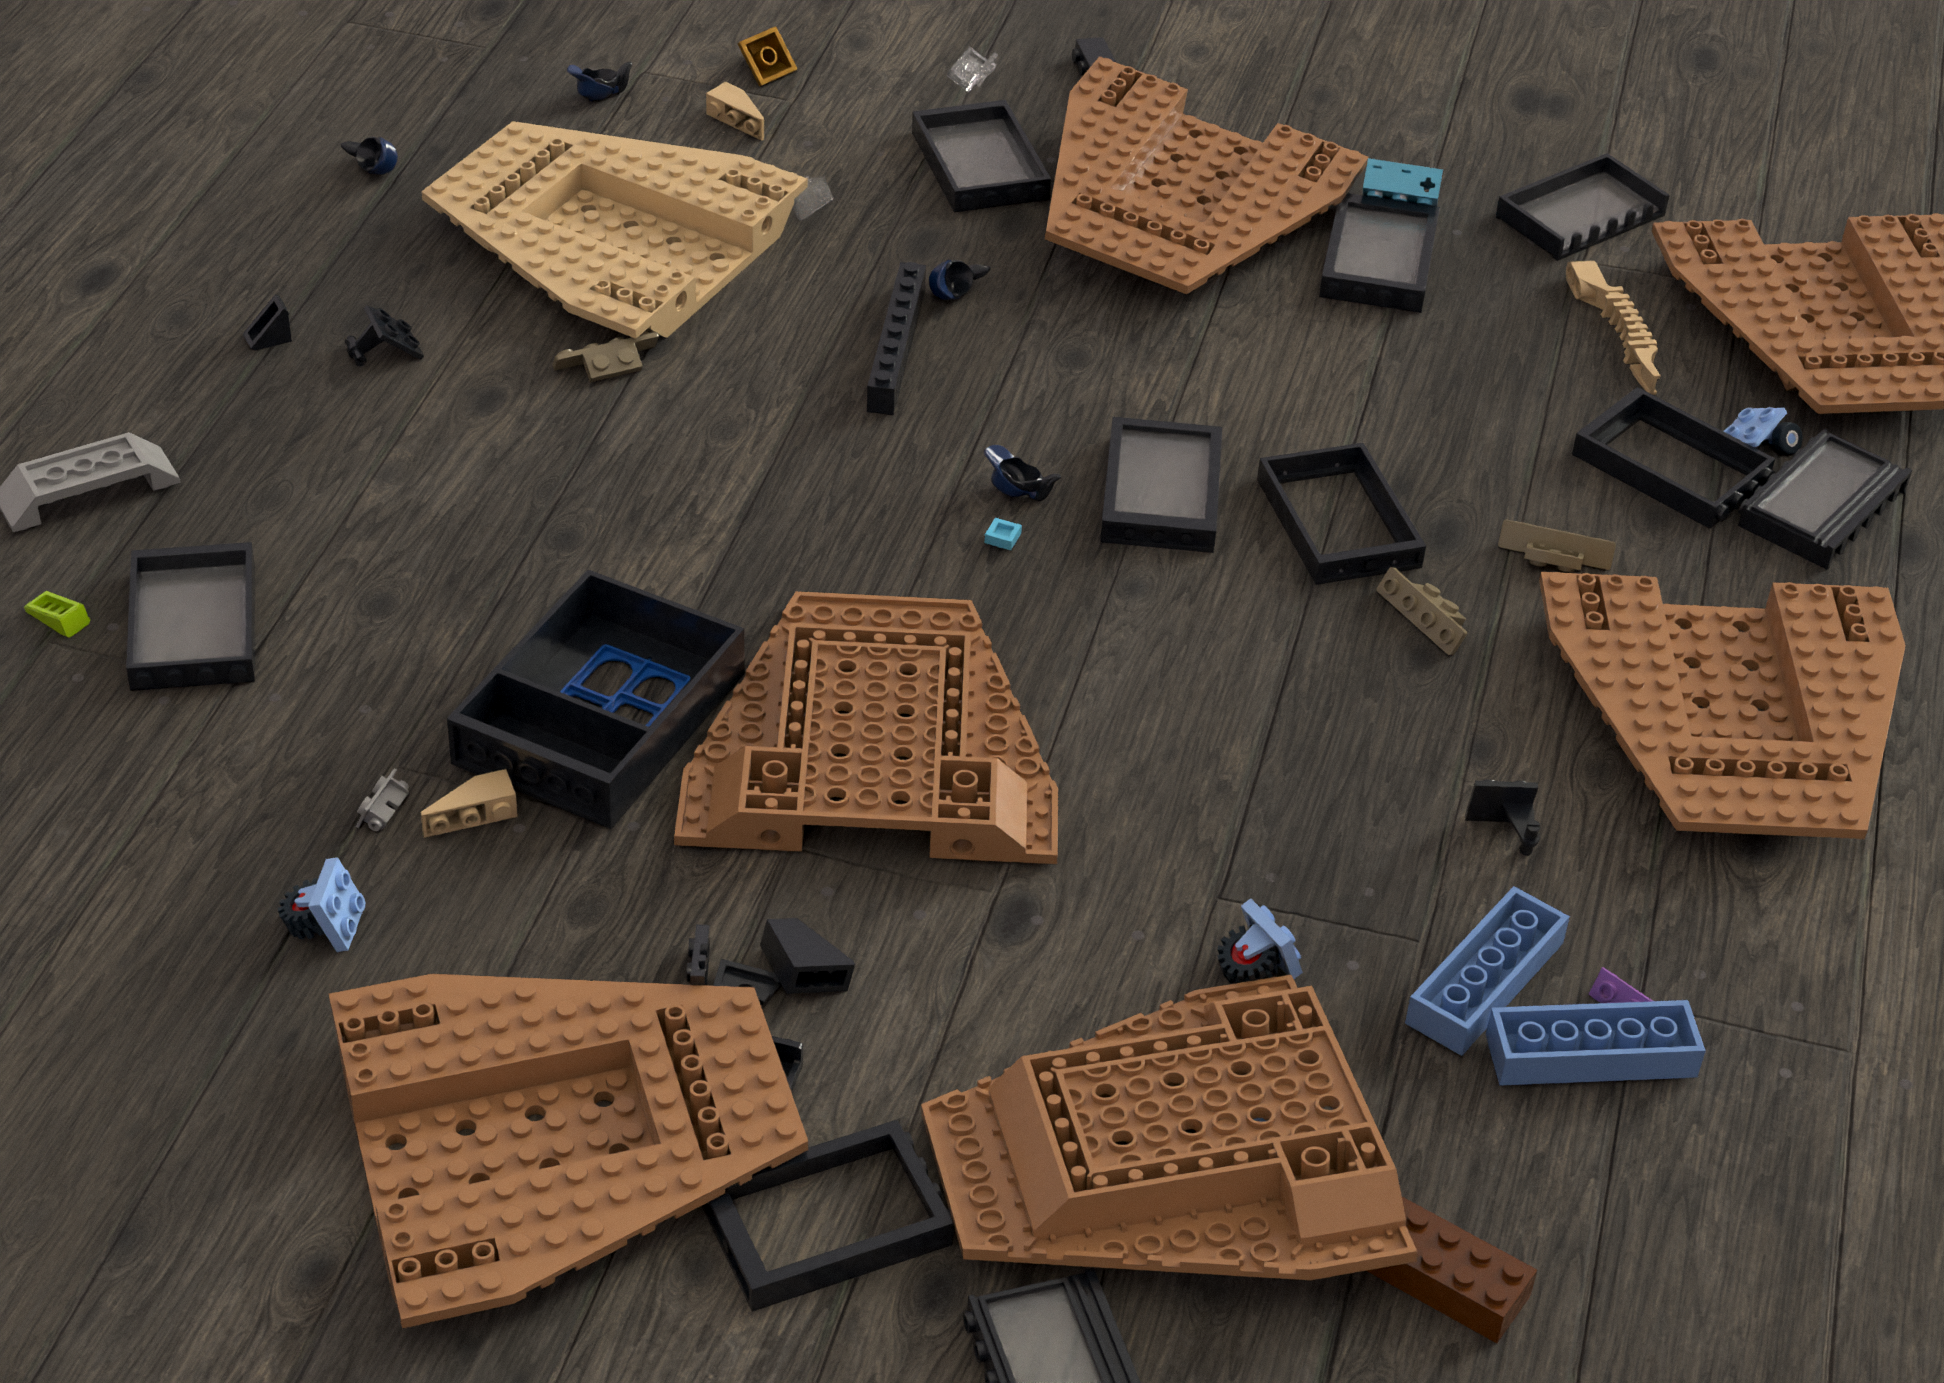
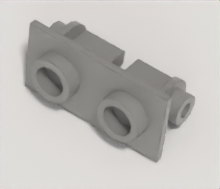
M394 768L387 778L381 776L372 790L375 793L374 797L371 799L367 796L357 811L361 815L356 825L357 828L364 821L368 823L369 828L373 831L384 829L395 813L394 809L397 810L408 796L409 785L405 781H397L393 778L397 769Z

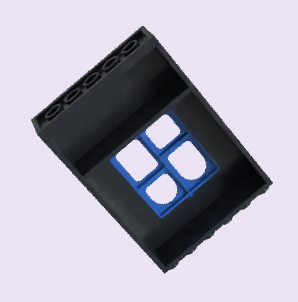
M587 570L447 718L451 764L476 775L506 769L514 790L612 829L745 674L744 628L605 575ZM621 661L632 668L633 673L613 696H605L582 686L584 681L602 663ZM652 677L666 678L675 685L674 693L664 704H657L633 694V691L644 680ZM572 696H577L582 699L588 700L590 702L602 706V708L596 707L579 699L573 698ZM629 704L654 716L646 725H642L614 713L621 705Z

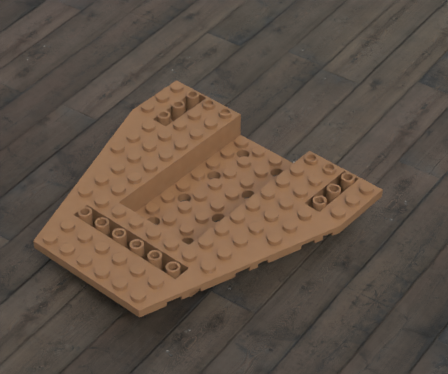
M1099 56L1069 94L1045 240L1188 294L1205 284L1212 275H1220L1225 272L1227 266L1237 265L1259 252L1260 247L1264 244L1274 243L1281 234L1285 236L1309 222L1313 215L1317 213L1322 214L1328 210V206H1336L1341 203L1366 167L1369 157L1360 154L1358 151L1346 149L1334 142H1327L1312 134L1303 133L1288 125L1277 123L1263 143L1241 136L1239 133L1225 130L1215 124H1209L1194 116L1183 114L1188 89Z
M1944 214L1871 217L1862 215L1859 217H1848L1842 242H1805L1800 244L1780 243L1765 245L1752 221L1746 219L1653 223V236L1671 274L1677 280L1682 279L1686 282L1685 288L1691 293L1696 292L1702 298L1701 303L1724 325L1729 323L1733 327V333L1738 338L1743 337L1750 343L1749 349L1773 372L1777 371L1786 391L1799 390L1798 395L1818 414L1944 409Z
M1541 572L1539 583L1549 639L1554 646H1559L1561 657L1565 663L1569 662L1575 671L1574 677L1594 707L1600 708L1602 719L1606 725H1611L1616 732L1617 742L1637 772L1641 771L1645 776L1644 782L1649 790H1654L1659 797V805L1676 831L1865 839L1906 646L1889 588L1773 582L1765 609L1671 605L1662 603L1657 577Z
M796 591L782 612L780 622L777 626L774 625L770 631L768 641H764L746 669V676L734 688L730 701H726L710 726L705 741L702 745H698L694 752L693 760L691 763L688 762L683 769L674 845L802 852L804 825L931 831L930 858L1057 864L1058 787L1049 775L1050 770L1047 763L1042 760L1038 743L1025 715L1022 716L1020 712V704L1010 690V682L997 654L993 653L992 643L982 629V621L972 600ZM838 711H848L850 713L840 714ZM901 714H910V715H912V716H910V717H902V716H900V715H901ZM843 753L846 754V756L837 757L834 756V754ZM899 756H905V757H908V758H910V759L900 760V759H897V757H899ZM832 797H840V798H842L843 800H841V801H833V800H830V798H832ZM896 800H903V801H906L907 803H905V804H896V803H894V801H896Z
M428 974L329 994L344 1080L392 1297L397 1303L402 1328L514 1304L526 1298V1292L538 1286L543 1289L555 1282V1277L572 1268L577 1271L627 1245V1240L640 1233L644 1236L654 1231L655 1225L672 1216L677 1219L725 1194L727 1187L735 1183L742 1185L752 1180V1174L768 1166L773 1169L808 1150V1138L754 987ZM602 1100L612 1102L607 1107H600L596 1103ZM534 1114L544 1116V1118L539 1121H530L529 1119H527L529 1116ZM463 1129H473L475 1131L468 1136L458 1133ZM394 1143L405 1145L400 1150H390L388 1148Z
M1292 975L1194 990L1185 994L1184 1000L1173 1004L1171 1000L1160 1005V1010L1146 1016L1139 1013L1096 1031L1094 1038L1086 1041L1082 1038L1070 1042V1048L1021 1056L1011 1067L1004 1069L1003 1074L998 1078L991 1080L990 1076L977 1081L976 1087L961 1093L956 1089L921 1104L922 1118L951 1218L954 1222V1229L963 1259L1297 1280H1315L1417 1262V1249L1406 1227V1217L1396 1167L1313 987L1297 988ZM1330 1106L1334 1110H1325L1322 1107ZM1263 1118L1265 1121L1259 1122L1253 1119ZM1194 1129L1197 1133H1187L1185 1131ZM1126 1141L1127 1145H1118L1116 1142Z

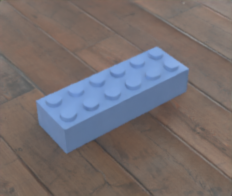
M1513 886L1410 996L1405 1024L1462 1056L1487 1029L1491 1008L1506 1007L1563 944L1570 916Z
M1688 1000L1491 1008L1485 1034L1499 1085L1698 1077L1705 1054V1048Z

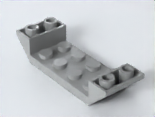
M128 432L18 464L0 486V511L12 532L40 525L41 520L38 506L53 503L56 500L80 495L90 490L107 487L144 475L153 491L181 482L160 446Z

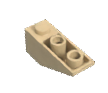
M724 82L706 93L707 115L761 141L764 140V117L744 90Z
M506 769L474 776L421 811L423 836L426 838L517 817L516 793Z

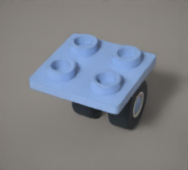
M1746 408L1723 431L1752 447L1770 443L1777 453L1784 455L1795 454L1803 441L1802 431L1797 424L1792 422L1778 424L1787 414L1785 408Z

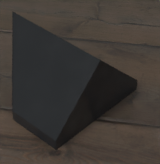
M277 294L272 297L243 333L250 348L255 351L292 342L288 310Z

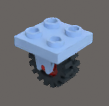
M338 857L325 860L319 879L313 878L312 883L309 880L303 881V886L299 887L297 884L292 887L294 889L292 893L286 892L284 895L286 899H281L279 902L281 907H278V913L292 936H297L299 939H304L307 936L308 939L314 938V933H318L319 936L325 933L336 952L348 951L353 936L356 934L357 925L366 903L363 895L357 890L349 872L345 870Z
M1251 898L1241 905L1249 930L1246 931L1244 925L1239 926V933H1235L1234 929L1229 931L1230 939L1224 936L1221 939L1223 946L1218 945L1217 949L1219 953L1217 955L1218 961L1230 984L1235 982L1236 984L1273 978L1272 973L1277 974L1278 966L1287 975H1292L1293 979L1302 974L1299 963L1301 955L1293 945L1296 940L1289 929L1284 925L1280 928L1274 922L1273 914L1265 905L1259 907Z

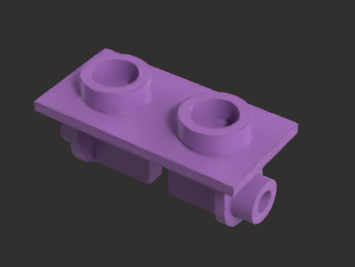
M1604 967L1601 968L1589 993L1591 997L1600 1003L1652 1001Z

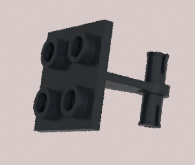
M366 305L364 308L371 321L369 326L357 340L352 335L347 336V339H345L348 355L354 359L357 366L365 365L364 362L366 363L367 359L364 354L384 341L420 360L424 357L419 347L420 343L411 332L412 327L402 319L396 320L381 308L375 309L369 305Z
M1491 779L1475 780L1465 813V821L1511 822L1521 841L1520 853L1525 856L1531 855L1533 847L1537 846L1540 840L1539 830L1541 827L1540 823L1535 820L1533 808L1538 791V783L1521 780L1514 782L1494 781Z

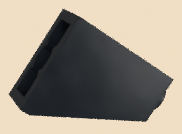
M798 918L767 919L760 947L787 994L848 991L855 968V963L852 959Z

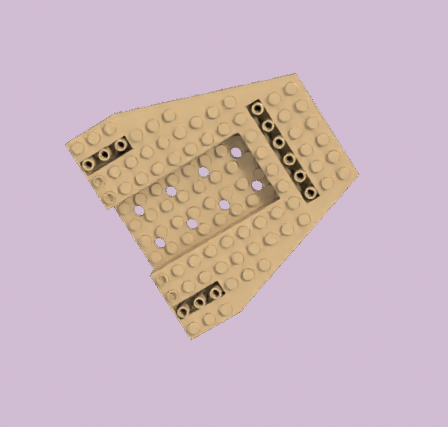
M512 121L422 191V200L440 214H447L450 217V222L454 225L464 227V232L488 251L498 254L502 262L512 264L513 270L536 288L542 287L546 290L548 297L555 302L559 300L563 308L569 313L633 338H637L645 330L652 333L657 332L658 335L668 338L780 238L794 205V199L808 187V179L743 155Z

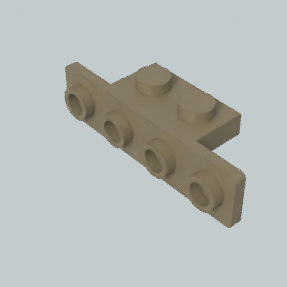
M644 331L637 338L624 339L623 337L612 339L609 343L601 345L592 343L576 351L566 349L555 356L552 366L554 370H560L584 364L590 382L641 371L643 365L638 351L654 348L659 335L657 332L649 333Z
M1505 519L1498 546L1524 552V558L1529 559V563L1533 565L1546 566L1548 563L1558 565V569L1561 571L1575 572V569L1581 570L1582 565L1610 570L1616 543L1614 541Z
M1390 567L1377 587V592L1445 653L1453 656L1467 635V631L1462 628L1466 618L1458 612L1459 607L1453 602L1443 599L1439 595L1441 593L1440 590L1429 583L1425 585L1412 583L1396 568Z

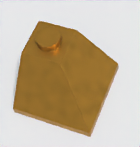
M776 26L737 43L759 87L797 70Z

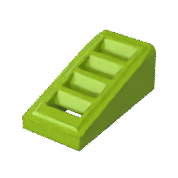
M45 591L24 606L28 614L69 638L90 623L83 604Z

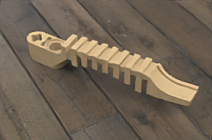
M1595 261L1568 262L1566 266V279L1574 297L1577 300H1582L1603 309L1601 313L1602 318L1611 317L1609 320L1610 325H1617L1615 328L1616 332H1622L1619 337L1621 340H1625L1622 344L1626 348L1624 351L1626 356L1623 360L1624 363L1631 364L1630 369L1644 390L1652 395H1656L1655 386L1657 379H1660V374L1653 364L1655 354L1658 351L1657 342L1655 339L1652 340V333L1647 332L1648 327L1646 324H1643L1642 317H1638V310L1633 309L1634 304L1632 301H1629V295L1623 294L1624 289L1622 286L1611 287L1607 285Z

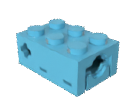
M1368 158L1363 195L1437 206L1443 169Z

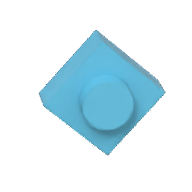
M995 518L985 533L984 543L1012 550L1021 535L1022 525Z

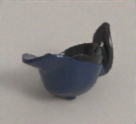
M624 63L618 71L611 69L591 70L589 68L582 70L575 65H569L567 72L577 79V91L581 96L588 98L589 101L603 100L611 93L619 94L625 90L633 63Z
M368 137L361 143L352 141L341 143V148L351 156L356 157L358 165L363 170L368 171L369 174H387L394 169L397 163L398 155L396 148L382 137Z
M947 260L931 271L929 287L932 293L940 299H959L971 289L973 280L985 276L991 268L981 264L968 266L963 261Z
M991 445L984 450V455L994 467L991 476L992 484L1000 492L1010 497L1027 495L1036 501H1043L1052 491L1055 482L1061 479V476L1055 473L1043 477L1038 468L1026 464L1018 456L1014 457L1001 445Z

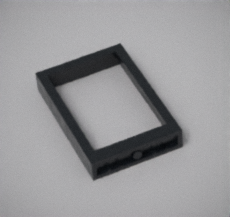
M1639 387L1635 388L1578 431L1572 451L1573 456L1709 529L1719 521L1723 522L1734 509H1739L1742 502L1752 497L1755 490L1759 486L1765 485L1769 477L1775 473L1773 470L1775 458ZM1641 420L1746 475V477L1718 500L1712 502L1607 445Z
M1364 443L1260 458L1257 481L1316 585L1386 574L1390 567L1396 568L1399 572L1423 567L1426 545ZM1354 473L1396 543L1320 555L1284 492L1281 483Z
M898 1120L808 1147L807 1151L773 1169L768 1166L752 1174V1180L742 1185L735 1183L727 1187L725 1194L701 1206L752 1312L953 1245L954 1222L951 1218L950 1210L946 1209L942 1202V1193L938 1184L931 1182L924 1158L916 1155L910 1133L903 1131ZM893 1149L927 1211L929 1219L768 1272L766 1271L732 1200Z

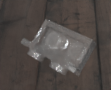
M969 47L946 75L956 84L970 92L975 85L980 87L986 77L995 69L997 64L994 61L998 54L994 52L987 60L973 48Z
M809 175L804 176V178L808 179V187L794 199L793 205L798 220L805 219L833 200L832 193L824 176L810 178Z

